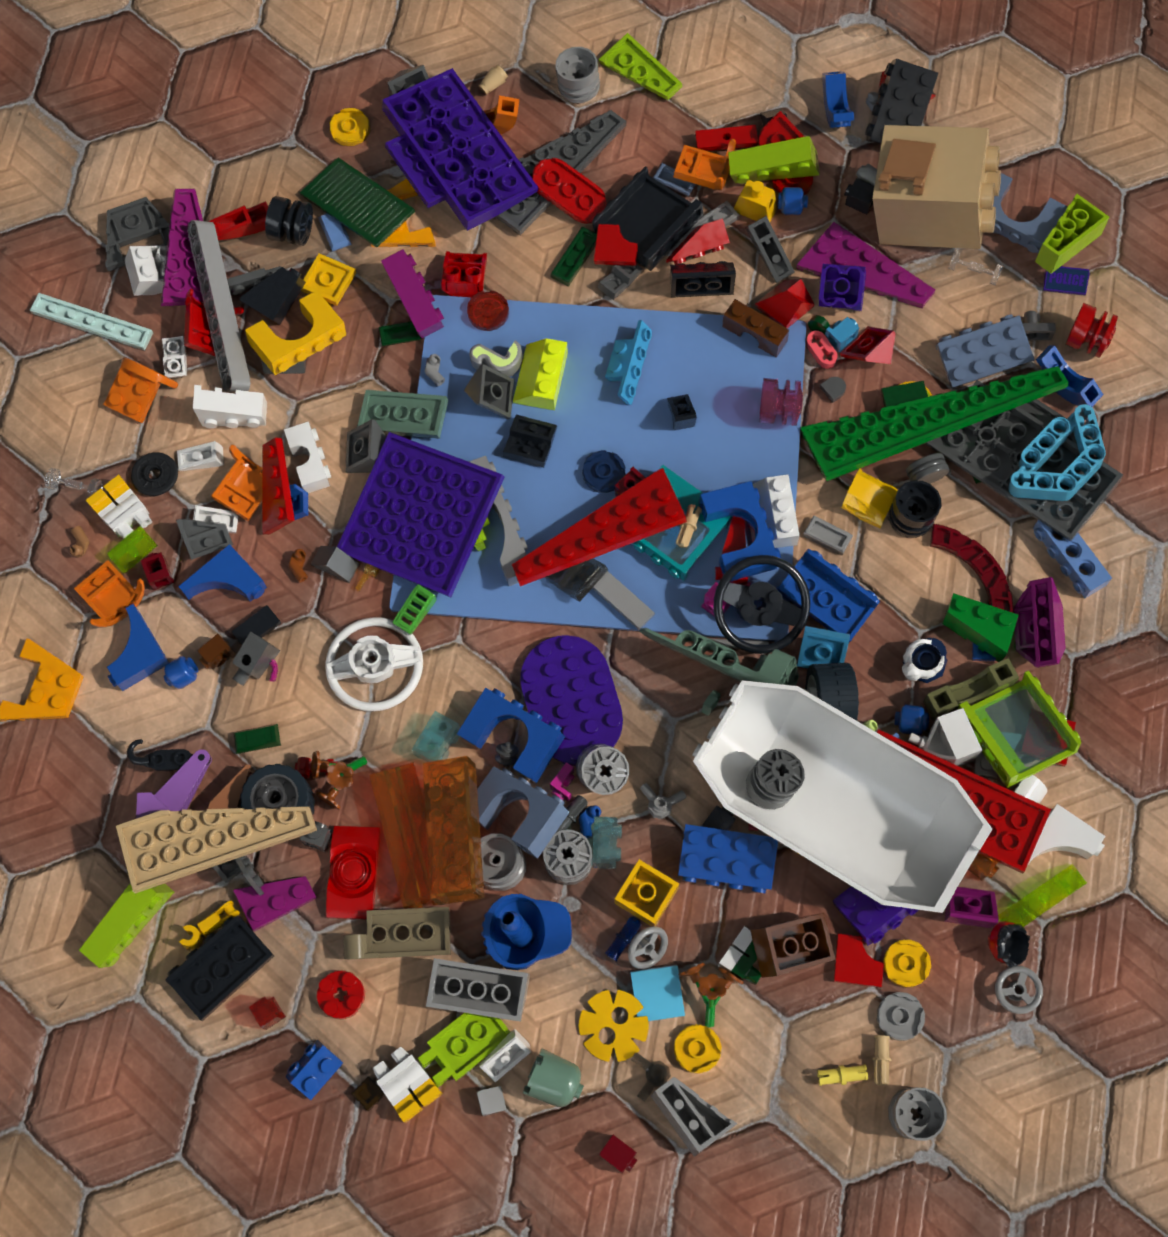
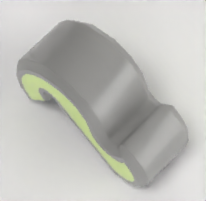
M516 340L507 351L505 357L481 344L473 346L469 353L471 364L476 370L481 364H484L509 377L519 370L523 360L521 345Z

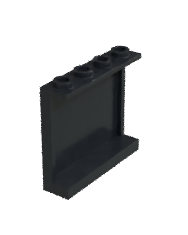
M645 166L634 175L633 180L627 186H624L614 199L608 202L606 208L594 217L592 221L593 230L597 233L599 224L619 225L623 238L638 245L636 262L652 271L704 215L703 203L698 199L691 203L650 177L648 167Z

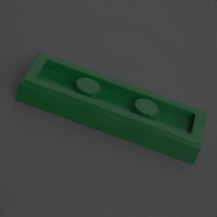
M582 226L552 271L551 278L569 287L595 248L597 233Z

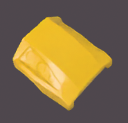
M859 469L841 508L853 514L861 521L881 529L898 490Z

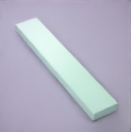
M38 293L30 308L32 314L144 351L153 335L151 329Z

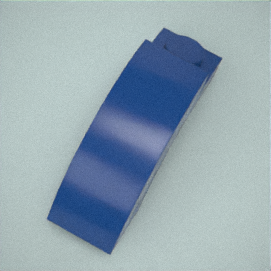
M1049 345L1036 359L1042 370L1059 366L1068 381V387L1056 393L1076 406L1086 404L1093 407L1104 395L1093 378L1083 377L1068 366L1055 345Z

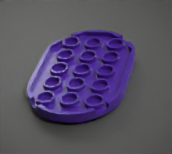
M569 635L549 638L533 648L522 666L521 688L528 713L533 710L543 717L541 721L549 724L551 721L562 728L560 732L565 738L553 758L563 764L567 762L571 766H576L578 756L585 748L593 744H605L614 747L622 733L623 714L609 666L601 651L589 641Z

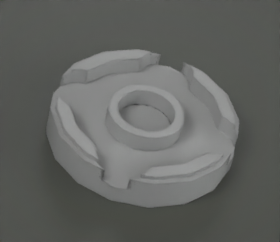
M896 992L888 995L881 1001L877 1009V1022L879 1028L886 1036H890L893 1040L906 1041L914 1038L921 1032L925 1024V1012L916 997L908 993Z

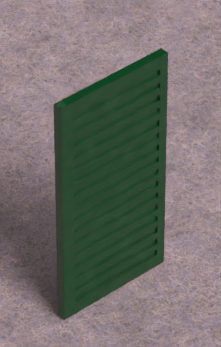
M339 157L300 192L301 196L376 248L415 212V209Z

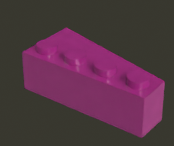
M404 249L381 260L420 337L424 338L443 328L444 325L441 320L444 317L439 307L435 309L432 303L435 299L431 291L425 290L423 284L426 282L421 272H416L414 266L417 264L411 253L407 255Z

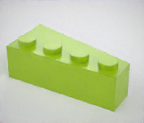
M810 136L728 152L730 176L735 183L745 184L747 180L754 182L820 175L818 154Z
M1076 194L1065 213L1060 217L1056 226L1043 242L1035 262L1052 274L1102 235L1109 216Z
M130 883L79 951L98 968L113 966L119 960V955L132 943L139 932L175 892L166 884H162L135 894Z

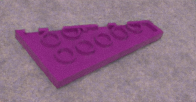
M175 189L173 192L161 306L185 305V297L189 289H193L192 296L203 303L187 231L191 220L203 221L195 189Z
M835 222L829 226L796 265L797 270L814 272V275L820 277L823 264L866 267L865 291L868 289L877 292V295L891 296L897 298L900 302L923 308L935 293L934 288Z

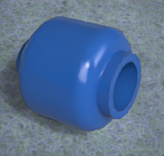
M785 187L782 192H778L777 208L781 209L782 214L800 215L803 208H807L808 195H804L802 188Z
M179 656L166 664L163 678L168 686L183 689L197 679L199 670L196 663L190 657Z
M903 705L900 712L896 711L895 725H899V731L903 734L911 735V733L919 736L928 730L929 713L922 706Z

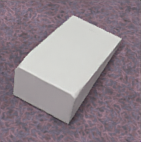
M216 441L178 450V471L223 466V447Z
M195 505L193 520L225 523L229 533H236L239 515L229 510Z
M514 1029L485 1058L479 1067L496 1082L531 1053L530 1044Z

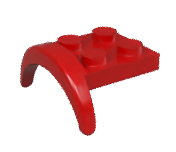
M189 289L185 297L184 346L215 356L204 303L196 300L192 296L193 289ZM234 308L235 316L243 314L244 308Z

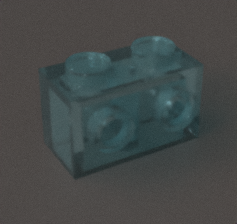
M435 711L412 748L414 755L438 768L440 763H444L450 753L448 749L451 744H456L460 738L457 735L460 729L459 723Z
M594 817L593 868L616 869V861L621 862V847H617V838L622 839V825L618 824V818Z

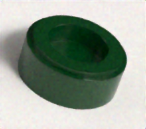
M814 315L809 320L808 327L811 331H820L825 335L826 329L830 327V324L824 317Z

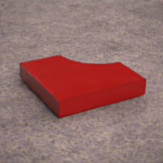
M599 224L594 264L636 266L637 243L624 239L620 233L619 225Z
M838 934L833 982L881 988L884 963L874 960L867 954L863 947L862 936Z

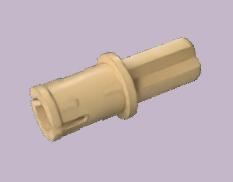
M696 505L688 506L685 515L687 522L680 524L681 529L676 539V544L680 548H687L689 546L693 532L697 530L696 524L702 509L697 507L693 514Z
M876 1035L874 1036L875 1053L874 1058H872V1061H874V1082L877 1085H888L889 1062L892 1061L889 1058L890 1036Z

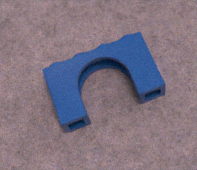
M752 481L700 494L698 503L702 509L705 522L728 516H736L746 520L752 526L755 533V541L750 546L721 554L719 565L723 575L734 564L748 557L770 555L781 558L779 549L774 547L772 541L774 540L773 531L770 527H767L765 521L767 520L766 511L759 504V491L753 487ZM769 564L749 566L737 573L731 581L775 570L777 566Z
M485 687L457 732V735L481 749L493 729L500 722L508 719H517L524 722L528 730V742L513 769L537 783L565 738L560 732L562 728L551 721L549 724L541 721L543 717L533 710L530 713L524 711V705L512 699L509 702L504 699L505 694L496 688L491 691Z

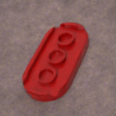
M558 158L543 159L535 166L532 179L538 186L537 193L574 220L590 224L594 217L606 208L607 202L604 191L563 160Z

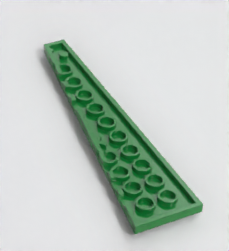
M1059 366L1026 375L1014 376L1004 382H998L997 380L989 382V385L977 388L976 385L968 387V390L956 393L955 390L900 403L896 406L884 407L881 411L873 413L867 411L860 413V416L852 418L846 416L840 418L839 421L831 423L825 421L800 427V431L827 482L1067 388L1068 381Z

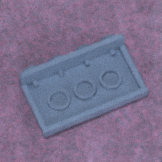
M1012 314L1000 318L1001 322L993 324L990 321L980 325L978 330L972 331L969 328L959 332L960 336L952 338L949 335L939 339V343L935 347L939 351L951 389L1035 360L1020 315L1013 317Z

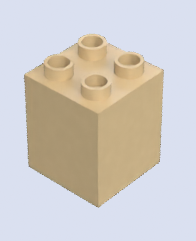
M884 126L872 198L879 243L881 245L981 249L983 232H994L996 207H993L994 196H999L1001 184V170H998L1000 146H989L988 128ZM893 139L936 144L926 177L923 195L913 194L915 189L913 187L914 181L891 178L888 191L879 190L881 184L879 183V177L883 172Z

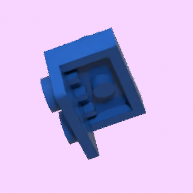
M316 1040L306 1047L304 1055L298 1062L295 1061L291 1064L285 1077L308 1099L312 1100L343 1062L319 1040Z

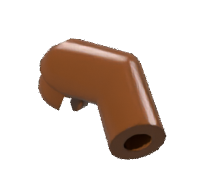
M303 549L295 550L289 562V569L299 583L304 582L308 578L303 570L306 552Z

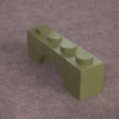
M1006 658L987 667L976 676L952 686L946 685L928 693L923 703L932 720L936 721L937 717L958 710L959 704L965 701L971 705L1014 685L1019 676L1009 658Z

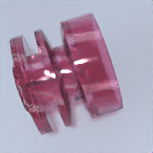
M763 378L759 423L774 424L776 416L781 415L782 425H786L787 416H791V426H797L803 402L801 381L795 380L794 388L790 390V380H786L784 388L779 389L778 379Z

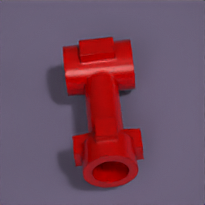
M299 757L297 762H295L294 770H297L304 779L309 778L310 772H312L311 759ZM328 759V760H327V761H329V763H337V762H338V761H334L333 759ZM320 770V771H319V772H322V773H326V776L329 775L328 772H327V770Z

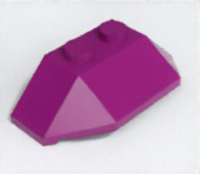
M1052 577L1029 581L1026 590L1014 606V613L1018 614L1015 626L1016 651L1036 668L1057 665L1060 663L1066 649L1063 605Z

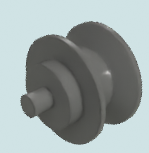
M510 742L497 745L496 762L504 767L517 762L518 758L516 755L519 752L517 746Z

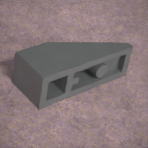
M767 216L745 227L756 250L776 283L795 273Z

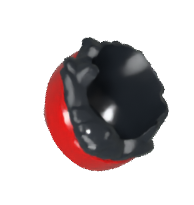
M1002 921L996 924L988 935V946L994 958L1001 963L1007 964L1009 968L1022 964L1028 955L1030 936L1026 934L1027 931L1022 925Z

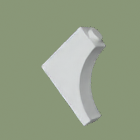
M1057 804L1047 818L1029 863L1035 857L1051 851L1072 852L1086 859L1093 855L1098 856L1105 846L1102 844V841L1106 836Z

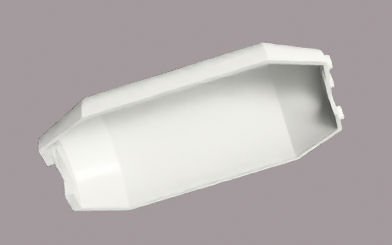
M743 680L739 685L735 684L729 694L731 696V705L729 708L725 707L719 716L721 722L717 728L713 726L707 736L709 741H705L703 745L698 744L692 755L695 757L693 762L723 807L882 905L943 913L959 883L992 831L991 826L960 783L950 775L798 686ZM773 749H783L793 753L801 761L805 779L800 789H798L787 804L775 810L765 809L757 805L750 798L746 790V779L762 755Z

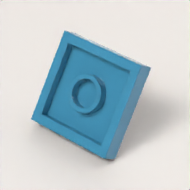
M805 626L797 666L809 668L811 664L844 663L850 634Z

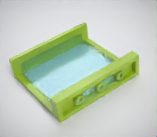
M1029 670L1024 673L1022 681L972 706L965 701L959 704L958 710L964 709L982 748L981 752L1007 788L1077 753L1081 745L1079 734L1071 729L1065 715L1058 711L1052 697L1044 692L1038 678L1033 677Z

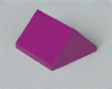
M957 887L945 908L944 922L992 928L999 920L995 892Z

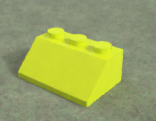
M546 338L526 344L513 403L555 411L568 355L567 342Z

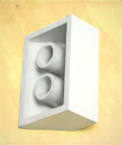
M789 475L766 477L754 483L753 487L759 491L760 507H763L766 511L767 520L765 521L767 527H770L773 531L774 540L772 541L774 547L780 548L797 545L799 530ZM749 524L753 543L755 541V533L752 526Z

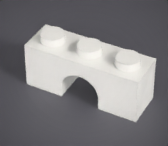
M309 422L284 429L293 457L301 454L310 456L305 464L296 467L302 488L306 492L311 493L329 487L328 478H331L328 465L323 466L322 463L325 455L322 447H317L316 441L319 440L316 428L311 429Z

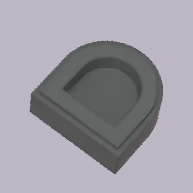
M831 377L820 384V389L834 403L844 395L846 384L839 377Z

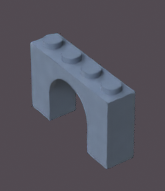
M1001 173L999 196H994L993 207H996V219L993 233L1003 235L1011 242L1026 247L1030 252L1039 253L1043 242L1056 226L1068 206L1049 198L1037 218L1028 222L1014 221L1003 212L1001 202L1009 191L1013 179Z
M493 766L462 812L472 822L488 830L503 808L509 803L516 800L529 801L528 814L511 840L521 850L538 859L569 814V811L563 806L565 802L555 795L552 797L548 796V793L539 786L531 787V784L522 777H519V779L514 778L515 775L505 768L500 770Z

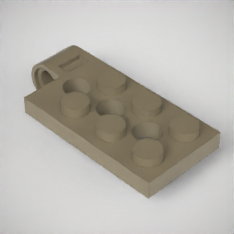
M450 907L367 911V934L343 935L344 960L451 955ZM424 925H430L433 929V934L428 939H424L420 935V929ZM401 926H406L409 929V936L405 940H400L396 934ZM378 927H382L386 931V936L381 941H377L373 937V932Z

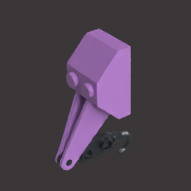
M143 740L133 741L128 746L127 757L134 765L146 766L156 771L178 770L155 795L151 792L137 793L136 819L160 810H187L212 762L211 755L206 750H198L191 754L185 749L156 750L146 756L137 757L134 754V748L138 744H142Z

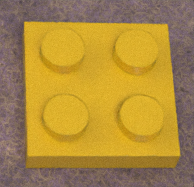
M319 253L303 279L306 283L301 291L311 294L317 290L328 303L338 306L356 275V269Z

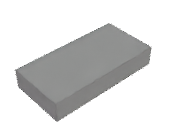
M813 516L803 534L804 537L840 555L844 554L853 537L852 534L816 516Z

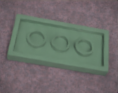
M366 390L357 427L373 419L376 420L384 434L391 432L401 436L440 439L448 398L441 395Z

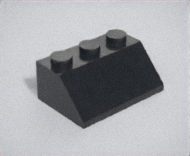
M719 261L717 263L698 262L696 264L680 263L670 265L671 298L734 295L736 270L733 262Z

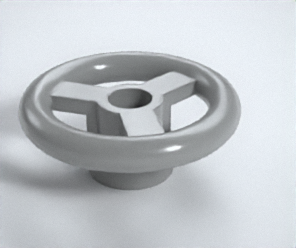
M651 926L637 933L628 949V959L631 965L637 969H647L658 963L668 947L666 932L660 927ZM659 935L661 938V945L658 952L656 953V951L654 950V943ZM645 954L649 955L651 959L639 962L635 957Z
M1013 966L1004 969L997 977L995 994L999 1003L1006 1010L1015 1014H1026L1036 1009L1043 997V986L1037 974L1031 969L1024 966ZM1019 973L1017 981L1010 983L1007 988L1002 989L1003 982L1009 975ZM1027 976L1035 984L1036 994L1034 999L1027 993L1025 986ZM1015 986L1021 988V994L1015 992ZM1004 996H1008L1013 1001L1023 1000L1027 1005L1023 1007L1014 1006Z

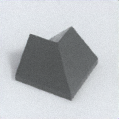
M424 65L401 70L388 80L389 95L391 96L429 79Z
M481 364L464 391L477 405L504 418H511L514 379Z
M371 419L347 432V473L371 472L386 440V435L376 420Z

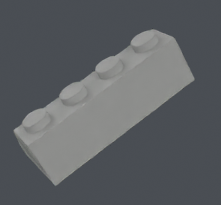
M434 958L426 1007L521 1022L530 974Z

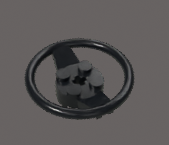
M756 555L745 558L734 564L723 575L716 588L713 604L715 620L723 636L732 645L743 651L766 654L772 653L775 649H783L799 636L808 620L810 594L807 584L800 572L789 562L770 555ZM757 564L777 566L786 571L796 582L801 595V609L783 600L782 594L768 582L752 580L742 585L730 583V581L737 573L749 566ZM761 597L762 605L756 608L757 605H754V601L759 600ZM723 601L734 606L739 617L751 625L763 626L778 622L792 625L794 628L784 638L771 644L755 645L747 643L734 635L726 624L722 608Z

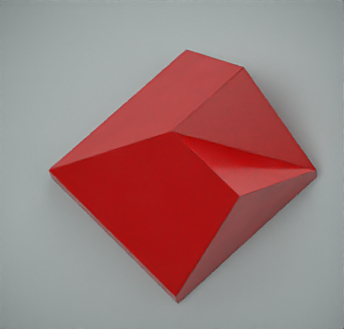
M802 279L782 281L756 302L755 307L773 321L788 329L814 307V302Z
M868 326L839 354L841 357L891 364L896 334L893 330Z

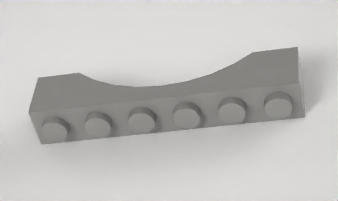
M486 456L469 461L496 472L493 462H488ZM501 485L492 508L496 511L503 524L505 540L500 564L508 585L512 586L519 583L512 564L526 556L525 550L528 548L524 537L519 538L517 533L520 530L516 518L512 519L509 512L512 511L509 500L503 499L501 493H504V489Z

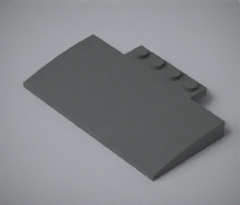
M978 380L972 385H977V388L986 386ZM1037 399L925 443V445L937 453L943 454L946 459L1069 541H1072L1123 477L1122 473L1103 462L1097 472L1067 501L1017 498L1011 495L1008 489L1012 474L1020 469L1019 461L1023 450L1054 418L1064 417ZM1054 429L1058 433L1063 432L1061 429ZM1074 432L1067 437L1066 441L1036 472L1063 473L1080 455ZM1085 435V436H1084V437H1085L1086 439H1088V440H1092V439H1093L1091 436H1088V435ZM1040 444L1044 448L1049 447L1047 444ZM1089 455L1092 459H1098L1094 455ZM1030 458L1025 459L1029 463L1035 462L1033 459ZM1075 470L1077 474H1084L1081 470ZM1037 484L1040 488H1047L1045 484ZM1061 485V486H1060V487H1061L1062 489H1064V490H1069V489H1070V488H1069L1068 486H1066V485Z

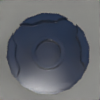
M600 450L586 458L582 474L585 483L590 489L599 493H608L614 491L615 485L625 476L626 467L623 460L616 453Z

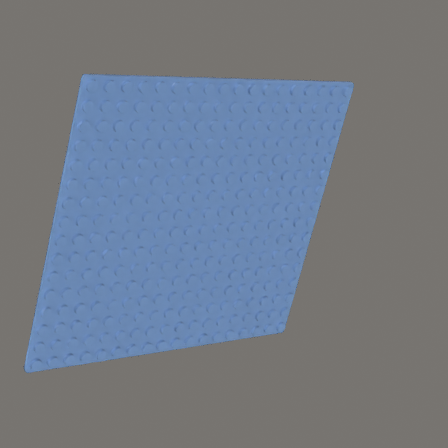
M433 295L435 301L432 303L435 309L439 307L444 317L441 320L444 327L424 338L417 394L446 396L448 404L440 439L412 436L411 440L468 462L483 456L487 457L488 462H493L496 472L505 477L502 482L504 493L501 494L504 500H509L512 511L509 512L512 519L516 518L520 528L517 531L519 538L524 537L528 548L525 550L526 555L616 498L615 490L608 493H599L590 489L584 481L582 473L586 458L600 450L616 453L624 462L626 467L625 475L634 467L644 477H648L664 465L702 493L752 481V484L766 477L789 475L796 513L806 340L805 321L797 320L788 328V342L776 358L758 348L759 343L757 339L749 333L743 332L741 337L723 328V315L502 300L506 305L504 310L488 329H482L476 326L470 317V308L474 301L479 298ZM638 320H642L652 330V337L649 341L646 358L644 359L641 376L636 388V395L632 405H627L617 396L621 381H608L605 375L615 340L633 339ZM546 338L567 342L568 355L555 411L513 403L521 367L511 376L514 379L510 419L477 405L464 391L476 372V369L471 364L469 353L470 349L477 344H481L505 357L507 351L516 340L521 345L523 357L526 344ZM431 354H437L441 359L439 373L445 378L441 386H437L425 373L426 361ZM688 394L696 412V424L691 428L674 430L667 398ZM516 414L557 425L553 444L544 468L503 457V450L509 438L510 428ZM491 507L487 516L490 525L482 528L487 538L484 541L486 549L478 552L474 546L452 597L450 598L425 588L432 592L437 600L427 613L428 615L639 631L591 588V584L607 570L655 613L642 628H648L657 633L680 634L684 630H691L702 636L725 638L717 626L715 617L704 610L701 605L704 603L705 594L715 582L719 584V580H715V567H719V560L730 525L727 529L723 527L687 572L685 581L671 576L667 568L663 565H656L649 555L645 552H638L631 543L520 587L519 583L509 586L502 571L500 557L505 540L504 528L498 514ZM745 520L746 547L752 544L749 523ZM697 521V530L693 532L687 548H680L676 544V539L681 529L680 525L644 539L678 564H683L708 534L709 529ZM794 546L778 548L781 559L792 565ZM777 567L775 570L749 576L747 583L752 580H761L770 583L778 589L788 573ZM393 575L390 610L399 612L417 584ZM419 596V597H418V598H420L421 600H423L424 602H426V600H427V599H425V598L422 597V596ZM782 596V599H783V600H785V601H787V602L790 603L789 600H787L785 597ZM761 597L759 600L754 601V605H757L756 608L762 605ZM413 604V606L421 610L422 607L420 605ZM732 605L723 614L729 629L740 639L777 642L789 633V625L778 622L763 626L751 625L739 617L736 608Z

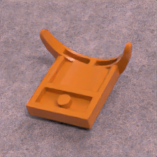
M730 140L726 156L684 145L673 178L714 190H723L730 171L728 152L735 150L736 140Z
M123 357L122 365L103 405L143 423L160 384L177 388L178 383L151 368Z
M231 445L229 452L236 460V463L211 496L218 503L249 521L262 503V467L246 457L235 445Z
M107 560L74 589L100 617V619H90L89 622L96 627H109L128 616L126 607L132 604L136 607L139 605L144 596L145 586L144 581L139 578L135 589Z

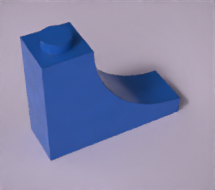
M230 544L178 586L188 600L207 590L227 589L243 595L250 602L261 597L267 588L260 576Z
M134 604L126 607L131 628L128 643L122 654L112 664L107 666L111 673L108 675L110 682L114 687L118 685L122 691L152 675L169 663Z

